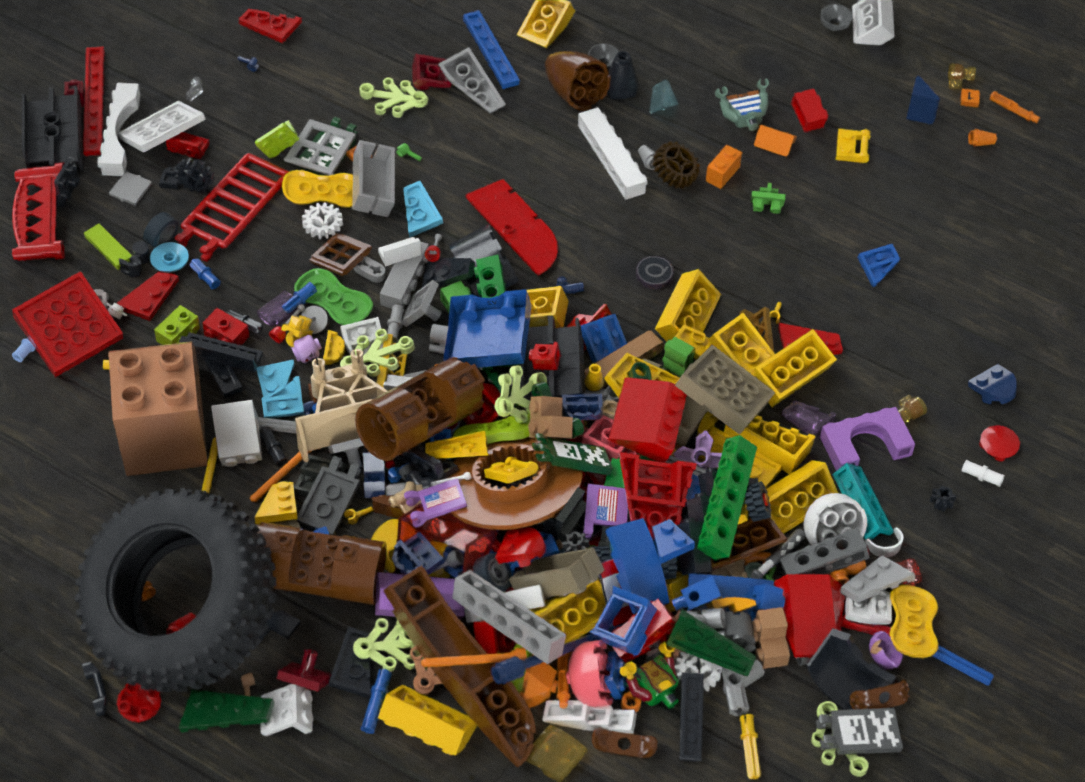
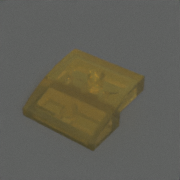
M550 724L533 743V749L525 761L541 768L546 776L562 782L588 750L575 738Z

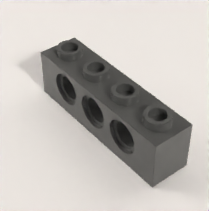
M858 528L847 530L833 538H827L815 545L806 546L797 552L788 553L781 557L780 561L785 575L830 574L833 571L869 559L867 546Z

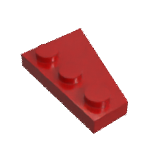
M248 9L239 18L240 25L280 43H283L302 23L301 17L295 16V19L287 18L284 14L275 16L270 15L269 12Z
M159 271L117 302V304L124 308V312L151 321L178 283L179 278L175 274Z
M779 323L778 329L782 348L784 349L812 329ZM813 329L833 355L842 354L843 349L839 334Z

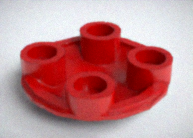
M996 425L990 426L983 431L979 445L997 461H1004L1006 458H1010L1017 453L1020 441L1013 430Z
M127 683L126 687L118 695L117 700L118 710L121 715L134 722L149 720L156 715L161 705L160 692L157 689L148 691L142 689L141 685L137 683L135 686Z

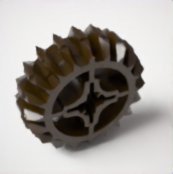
M670 141L662 144L655 151L656 153L652 158V166L655 167L654 172L658 173L657 178L663 179L662 183L667 182L668 187L673 185L675 189L679 187L683 189L690 186L697 179L700 172V164L697 163L699 158H695V152L691 153L689 148L684 147V143L679 145L677 141L675 143Z

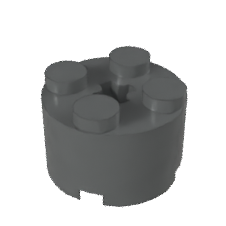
M733 611L725 612V628L714 630L717 632L725 631V636L748 652L755 649V636L751 616L745 612H740V615H734Z

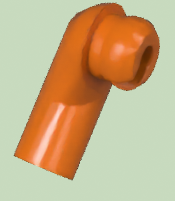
M761 551L744 558V565L746 566L751 562L762 561L764 564L771 553Z

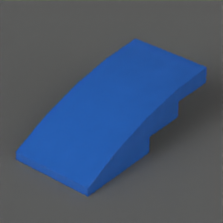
M644 518L609 527L605 532L614 549L611 556L619 571L616 578L621 589L644 597L650 602L659 599L664 605L670 603L661 563L659 562L653 539ZM629 604L633 615L637 614L640 608Z
M689 574L688 579L689 587L713 576L722 598L739 597L751 599L756 585L768 584L774 586V581L733 576ZM692 594L690 596L691 601L698 600L699 594ZM705 605L695 610H700L702 613V610L707 609V606ZM729 607L723 608L724 612H730ZM751 608L741 611L749 614L752 622L753 619H756L757 612L751 611Z

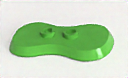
M320 268L309 270L295 283L294 291L298 292L308 282H311L316 287L317 292L305 302L323 307L341 325L363 321L372 311L373 302L367 294L343 286L335 275L328 270Z

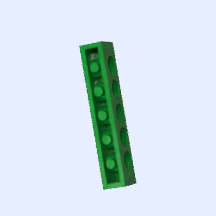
M499 255L476 259L477 267H474L476 278H479L480 281L477 284L478 294L482 295V298H492L489 296L493 293L496 294L493 297L500 296L506 291ZM519 364L501 365V366H495V367H496V370H498V369H502V368H507V367L516 366V365H519Z
M741 435L725 440L713 490L709 498L707 513L704 517L702 532L699 536L697 549L714 560L730 556L757 446Z

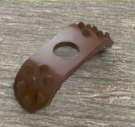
M902 680L899 683L875 689L854 691L849 697L850 705L854 710L880 709L902 705L910 697L908 694L910 690L907 680ZM883 692H888L890 695L886 703L879 701V696Z
M601 727L595 728L592 734L594 748L606 753L649 758L654 755L657 749V738L652 735L628 734L606 730ZM626 738L630 741L631 746L627 750H622L618 747V741Z

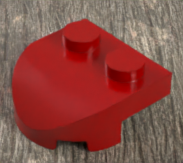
M534 528L507 530L495 558L498 564L517 561L520 568L526 567L531 564L530 560L536 556L541 558L544 555L546 544L541 534Z

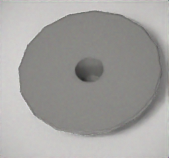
M310 306L301 314L312 319L309 329L313 331V334L321 332L327 325L328 316L321 307Z

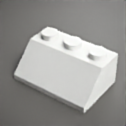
M861 0L852 5L853 33L856 44L881 45L894 37L892 0Z

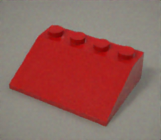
M625 377L608 441L655 461L665 463L674 451L687 394L671 382Z

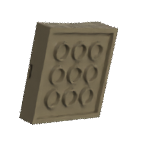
M711 345L682 374L675 384L676 387L739 435L765 408L775 394L773 390L714 345Z

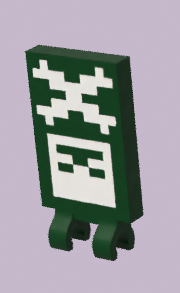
M334 117L330 126L341 129L342 125L339 124L341 119ZM350 123L346 131L357 135V131H354L357 125ZM320 131L312 142L320 144L326 132ZM331 135L325 146L339 150L345 139ZM355 139L353 140L348 150L352 149V147L356 144ZM306 148L299 159L309 162L316 150ZM321 152L314 164L328 168L334 156ZM297 166L316 175L328 176L304 167Z
M541 433L535 434L536 440L541 442L538 444L532 443L533 449L545 451L543 454L536 453L535 456L538 461H548L553 466L611 475L613 468L604 447L550 437L545 438Z

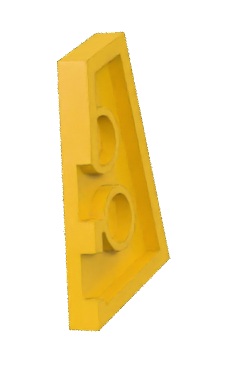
M481 431L425 443V452L436 459L488 455L486 433Z

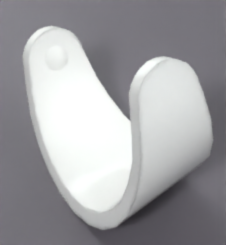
M897 527L894 528V534L898 539V543L891 547L875 545L870 539H866L865 543L874 555L879 557L883 555L886 558L892 557L901 548L903 533Z

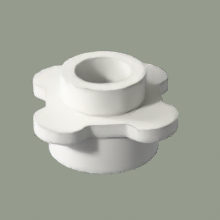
M115 302L113 305L106 304L109 306L108 312L118 319H121L122 315L127 316L123 312L124 308Z

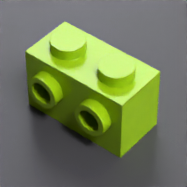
M180 305L154 329L156 341L161 345L179 343L181 336L187 337L189 332L194 334L198 332L200 328L197 315Z

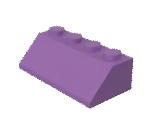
M377 573L375 615L395 617L392 612L394 608L383 593V590L405 575ZM430 577L457 618L461 620L464 617V606L452 599L455 579Z

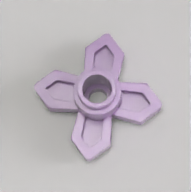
M704 431L696 437L695 449L682 446L674 452V455L683 461L697 463L696 466L706 470L707 467H719L718 464L722 453L710 452L713 439L707 431ZM700 455L705 456L704 462L698 461Z

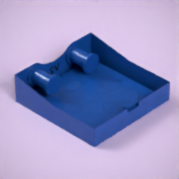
M527 290L505 291L500 296L492 298H480L474 295L451 296L448 333L443 361L451 357H457L459 361L463 363L468 362L470 365L475 364L477 368L524 364L532 308Z

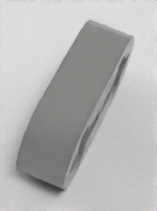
M367 256L354 267L356 273L372 282L379 283L386 278L385 267Z

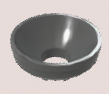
M831 4L824 7L821 11V22L831 31L843 30L851 23L852 14L843 5ZM831 22H838L840 25H832Z
M602 43L593 46L589 50L588 55L600 61H606L608 63L606 67L609 70L614 57L619 51L610 44Z

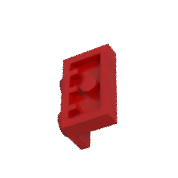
M181 132L166 140L167 150L197 159L202 158L210 145L209 139Z

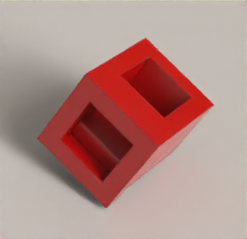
M554 342L553 345L535 344L534 349H530L529 360L532 361L534 369H558L561 357L558 342Z

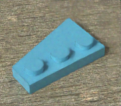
M421 181L403 188L409 237L443 224L441 215Z

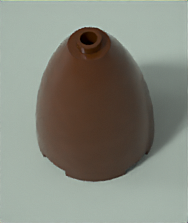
M560 51L547 57L545 69L552 87L573 108L580 111L589 110L591 105L598 102L599 99L603 100L610 87L611 76L608 74L607 65L600 60L575 51Z

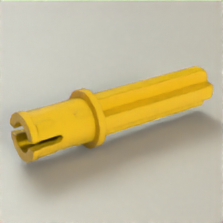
M746 714V719L744 715L740 716L742 728L740 737L744 743L748 778L758 779L761 777L756 742L758 734L754 728V716Z

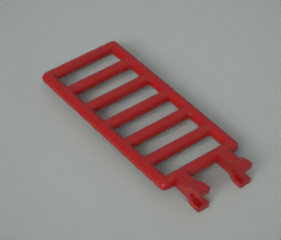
M245 154L181 223L180 227L184 231L177 234L175 240L184 247L193 235L208 241L206 245L199 249L203 253L200 257L201 260L208 262L212 253L218 247L226 249L280 190L283 178L289 171L253 154ZM251 161L280 175L281 178L276 182L244 166ZM240 172L271 187V189L264 193L234 179V177ZM227 184H230L261 200L254 205L223 189ZM218 195L250 210V212L244 217L213 202V200ZM206 207H209L240 223L235 228H232L201 212ZM195 219H198L229 235L224 240H221L190 224Z

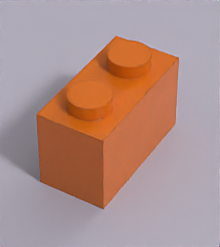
M726 145L707 166L706 182L722 189L740 168L742 152Z

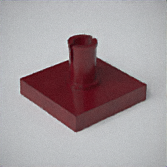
M305 649L302 664L296 662L289 663L279 670L277 679L318 692L329 684L332 674L315 669L314 665L318 652L313 651L312 653V650Z

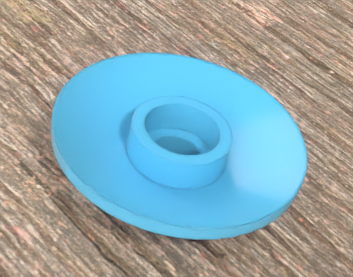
M166 242L158 245L150 255L153 267L162 272L178 271L187 264L189 259L187 249L175 242Z

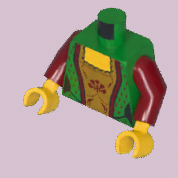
M661 643L659 651L665 654L664 657L660 655L639 668H636L634 662H628L625 664L626 666L620 668V674L627 676L626 685L629 687L633 697L646 702L649 706H654L663 701L669 709L678 703L679 700L673 694L679 684L674 656L671 655L675 648L668 646L667 649L666 643Z

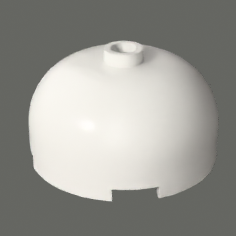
M840 493L826 494L815 500L807 510L804 519V532L811 545L817 544V540L822 542L827 538H833L847 530L858 528L863 538L867 527L865 510L854 499Z

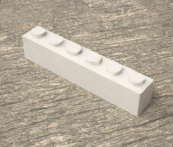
M598 107L579 113L578 127L625 200L645 194L647 178L641 174L638 164L632 160L631 154L624 148L621 138L617 137L613 126L607 122L606 115Z

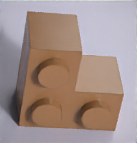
M547 396L531 397L529 404V438H536V433L543 434L545 438H572L573 417H562V398Z
M783 607L758 610L756 619H753V630L757 646L756 658L758 661H761L763 669L787 666L790 653L785 638L788 625Z

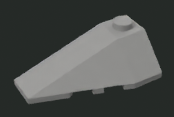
M469 47L439 63V67L446 78L488 113L491 114L506 105Z

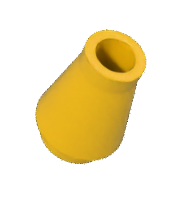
M598 364L590 365L585 378V385L590 391H599L604 386L601 367Z

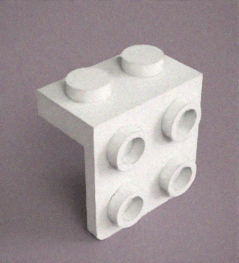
M290 684L261 696L273 698L275 702L269 722L261 723V734L268 736L292 726L305 734L312 732V695L309 690L295 684Z

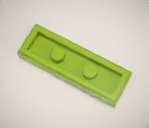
M100 224L84 232V237L117 270L120 269L119 259L130 262L132 255Z

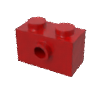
M814 89L795 93L791 104L804 132L823 128L828 119V114L821 105L820 96L816 94Z
M218 308L202 323L206 337L237 345H242L249 338L247 324Z

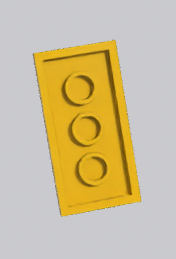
M713 427L709 432L713 439L710 452L722 453L725 440L732 437ZM756 451L750 478H758V482H763L765 489H767L781 471L782 466ZM700 455L698 461L704 462L705 456Z

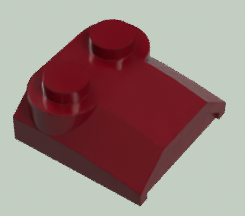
M415 54L412 66L414 86L423 91L428 90L429 87L450 88V81L439 67V63L447 59Z

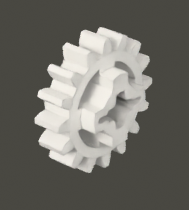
M324 202L323 206H320L319 203L316 204L317 207L311 205L310 211L305 210V215H302L303 228H305L306 233L311 232V237L318 235L319 239L322 236H325L327 239L329 234L335 235V231L340 232V226H343L342 213H339V208L334 209L333 204L327 206V203Z
M681 652L680 658L676 659L675 669L678 680H681L682 673H698L696 665H698L699 672L704 674V689L706 691H709V685L715 687L716 682L720 680L722 667L689 653L686 654L685 652Z

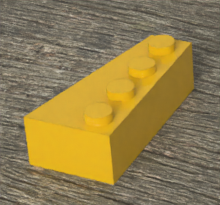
M757 415L740 435L757 446V452L782 466L781 470L788 474L793 473L811 452L815 436L800 434L799 430L792 427L791 430L779 426L780 423L767 422ZM725 425L724 433L731 437L739 435L729 426Z

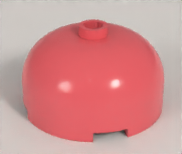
M603 640L589 641L579 645L570 657L569 671H567L568 684H571L574 695L581 703L590 707L609 706L613 703V698H610V691L604 682V676L609 675V671L606 670L608 655L604 651V649H607V645Z

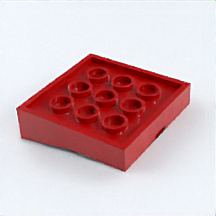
M81 271L12 309L13 318L36 348L54 377L61 375L123 339V332Z

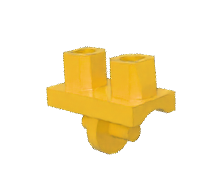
M302 315L299 317L291 316L289 324L282 325L281 330L289 331L286 335V342L289 346L294 347V341L306 335L312 336L313 331L309 329L312 319Z

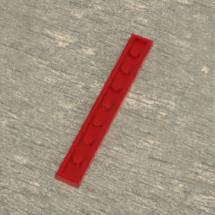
M104 47L86 48L84 156L102 155Z

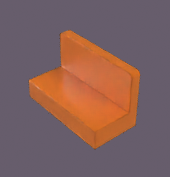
M760 125L754 146L788 156L792 143H795L797 136Z

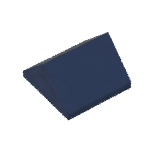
M917 76L906 119L933 124L940 98L920 76Z

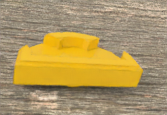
M328 330L323 356L325 365L338 362L345 353L344 339L337 332Z

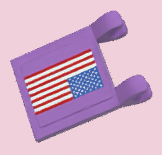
M458 478L421 491H407L404 493L405 499H409L406 500L408 506H414L421 500L424 512L414 511L410 514L414 527L421 526L431 518L467 506Z
M588 484L583 529L586 538L591 539L593 524L613 527L627 523L628 503L625 488Z

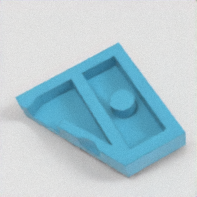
M294 360L257 367L263 397L290 382V375L295 367Z
M299 376L293 378V381L285 386H280L275 392L262 397L264 418L304 414Z

